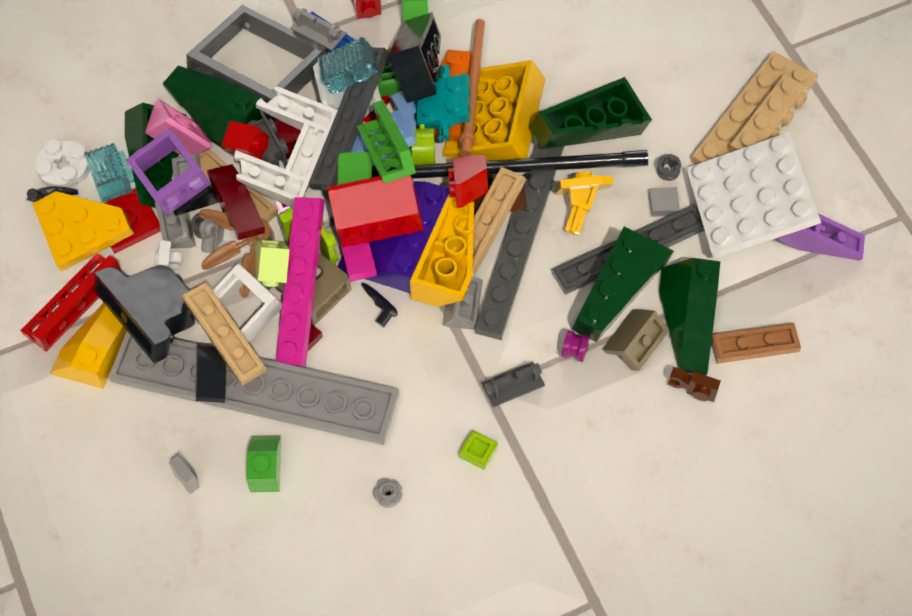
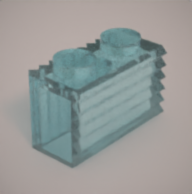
M364 37L355 39L354 42L351 41L350 44L346 43L345 46L328 52L327 55L323 54L322 57H318L321 83L331 94L343 92L347 87L357 82L368 80L370 76L379 73L375 50Z
M111 143L110 145L106 144L105 147L101 146L100 149L96 148L84 153L102 203L133 192L130 183L135 181L130 167L124 168L128 166L123 150L118 152L115 144Z

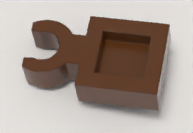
M673 367L668 385L674 388L687 389V394L692 395L697 400L714 402L721 380L694 371L691 375L683 369Z

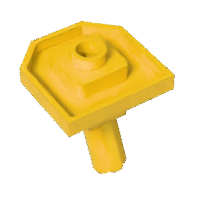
M591 171L575 173L574 178L558 182L555 186V195L568 194L569 205L572 207L565 226L566 232L574 235L580 234L586 214L591 210L597 190L610 188L614 184L613 176H592Z

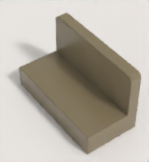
M632 310L603 350L606 354L620 355L631 370L640 371L670 330L656 311Z

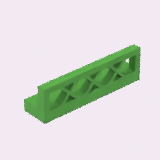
M383 100L374 102L373 106L377 119L358 125L357 129L383 183L385 184L415 174L416 170L410 148ZM377 142H384L382 145H375ZM384 154L391 155L389 158L382 157ZM391 167L397 168V169L388 171Z

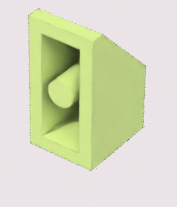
M255 239L256 279L262 281V285L270 287L279 286V282L286 283L289 248L283 241Z

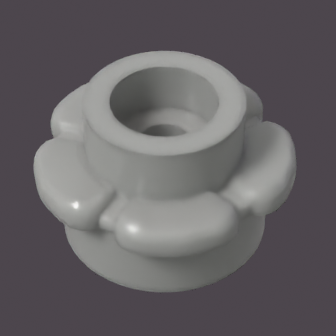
M382 480L378 483V487L374 489V498L385 508L394 507L403 497L401 493L402 487L396 481ZM386 491L391 492L390 495H386L385 493Z

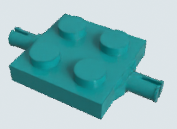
M444 64V67L443 65L439 67L440 78L438 82L434 83L437 87V94L417 100L418 128L420 124H424L425 129H439L438 140L445 142L444 138L446 141L449 140L450 127L458 123L471 121V79L468 73L450 77L451 68L447 64Z

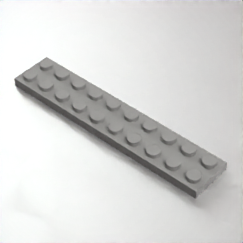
M126 331L111 369L109 380L116 384L195 401L197 345L200 344L174 339V342L169 344L168 357L154 364ZM260 358L266 367V372L243 386L240 385L226 364L225 403L195 401L384 445L398 400L399 389Z

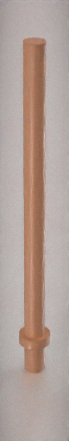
M483 19L475 21L469 72L471 79V121L464 122L463 133L460 134L461 156H471L472 145L475 144L476 138L473 132L485 21Z

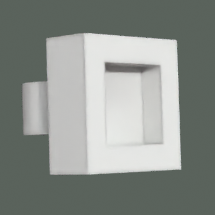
M160 240L155 252L154 267L162 265L170 268L172 271H179L183 253L170 252L171 242Z

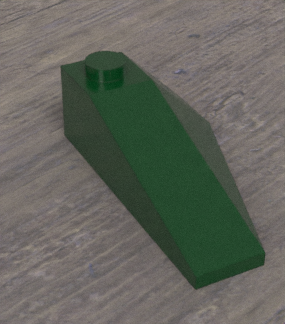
M179 65L163 82L164 88L181 107L186 109L191 115L192 120L201 126L206 136L219 146L222 145L230 121L248 124L251 120H261V110L256 108V103L261 98L238 85Z

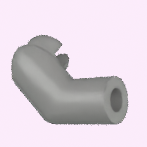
M204 219L200 222L198 228L202 236L201 251L212 253L215 251L218 225L212 219Z

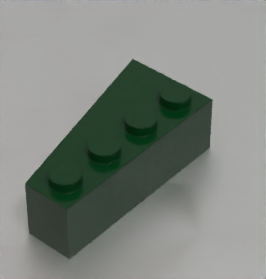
M623 77L540 111L531 124L530 129L541 147L548 149L641 135L652 119L627 79Z

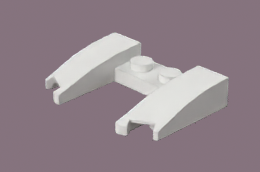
M276 86L274 92L277 96L268 103H265L262 98L259 99L256 103V108L301 130L287 166L283 169L236 150L234 159L235 161H240L242 173L236 174V180L261 194L294 208L295 197H305L309 180L338 110Z

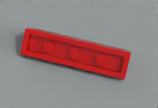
M96 253L20 330L21 333L47 352L99 299L95 293V272L104 268H115L122 273L118 261L110 255L105 259ZM98 264H100V265L91 273V271H92Z

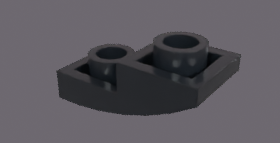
M197 345L195 401L225 403L226 363L214 346Z

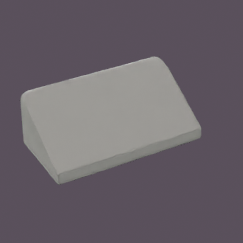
M155 202L162 238L165 241L171 242L170 249L195 247L196 243L189 212L175 216L172 212L167 216Z
M472 276L463 301L445 305L442 323L444 326L475 329L482 279Z

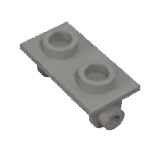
M297 8L293 16L296 18V21L290 27L291 30L321 44L330 51H333L347 34V32L339 29L338 25H332L308 13L305 8Z

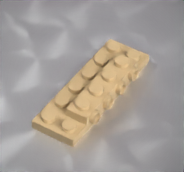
M773 51L692 155L691 162L699 164L779 136L781 127L783 125L787 127L795 114L793 111L796 107L800 109L804 105L808 97L806 94L815 84L818 75Z

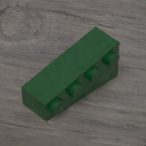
M624 226L571 330L581 335H590V339L597 342L619 318L622 312L636 299L639 293L653 280L656 274L668 263L674 251Z

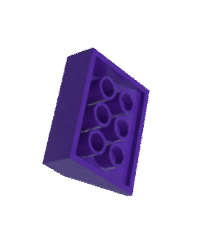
M413 181L421 205L424 231L369 242L377 276L365 278L366 280L411 294L410 280L448 195H450L449 188L426 181ZM342 255L337 267L348 274L344 255Z

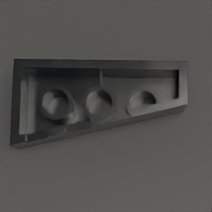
M432 12L404 21L387 57L389 68L392 72L395 71L407 103L437 94V87L434 83L438 82V74L434 71L436 67H439L438 54H440L441 34Z

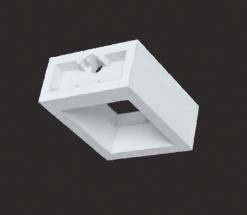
M238 263L215 287L213 292L224 306L245 284L265 303L240 330L250 344L282 309V302Z

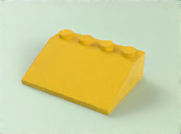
M532 60L480 68L473 132L476 138L475 144L472 145L471 156L485 155L486 161L523 159L528 157L533 135L530 126L538 114L545 83V77ZM446 141L443 151L445 158L463 157L460 154L461 144L459 141Z

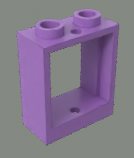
M171 128L158 135L153 141L126 159L167 216L211 185L209 179ZM177 148L190 165V168L157 191L144 171Z

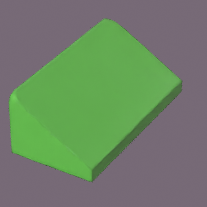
M368 152L339 153L337 185L371 178L372 159Z

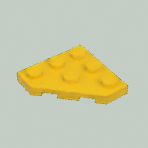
M57 191L32 203L56 266L61 271L134 234L126 213L119 207Z

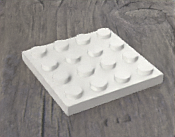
M790 132L687 167L714 259L821 223Z

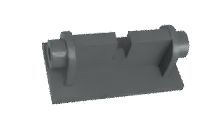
M260 111L262 119L258 121L251 120L248 124L258 126L270 136L267 150L262 157L263 161L277 165L279 160L282 159L286 166L287 159L285 154L289 153L287 145L283 138L278 140L275 135L278 131L271 118L267 120L263 111Z
M533 362L481 383L493 407L545 386L540 376L542 374L540 365Z

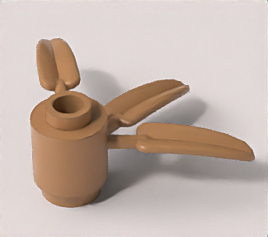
M212 209L200 210V218L212 219L219 227L230 231L234 230L233 226L230 227L224 212ZM261 218L265 226L264 234L246 238L238 244L234 240L226 243L205 258L201 265L202 269L207 270L239 254L240 248L250 244V254L246 253L244 255L242 267L255 277V239L274 240V231L269 223ZM245 284L239 289L243 298L247 297L250 293V289Z

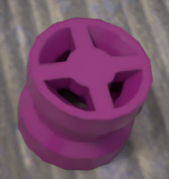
M568 330L561 357L568 358L571 356L575 357L579 362H584L590 335L584 334L580 336L576 335L574 331Z

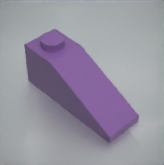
M819 214L820 224L777 238L778 241L801 251L858 261L863 259L865 235Z

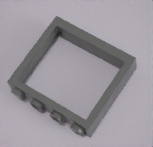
M241 5L186 54L188 69L238 85L262 98L265 103L277 96L274 88L271 90L211 58L242 29L304 59L277 85L295 94L315 77L313 66L317 62L325 65L326 47L244 5ZM263 112L268 117L273 118V116Z

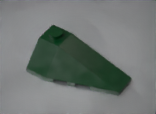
M142 102L125 111V141L129 157L154 140V138L145 133L154 105ZM172 151L144 171L157 191L172 181V158L179 157V154L175 151ZM132 169L139 205L156 208V201Z
M690 258L663 267L661 270L660 301L663 304L666 324L670 330L677 367L687 373H693L694 371L703 375L708 374L721 261Z

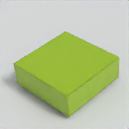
M472 430L459 452V458L485 470L498 447V442Z

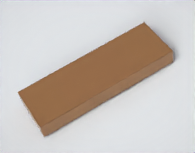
M794 323L712 334L711 342L717 364L800 352L801 349Z

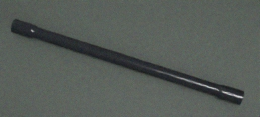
M635 150L607 154L486 161L487 174H497L501 167L513 172L615 166L638 167L648 166V151ZM453 163L414 165L416 173L411 176L412 179L449 176L448 168H454ZM391 167L388 171H391V170H394V169H397V168Z

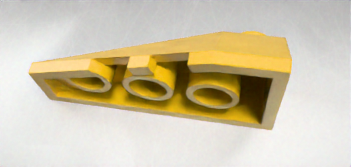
M448 195L410 280L412 300L435 307L463 301L473 276L474 202L462 208H457L456 198H450V195Z
M104 303L100 305L61 348L50 371L52 375L104 389L127 331Z

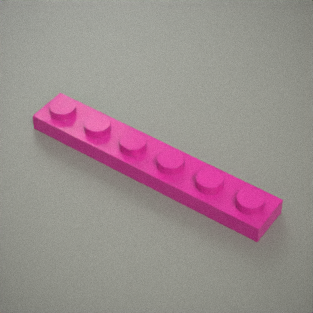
M295 197L287 282L284 286L276 362L299 367H306L325 204V200L321 198Z

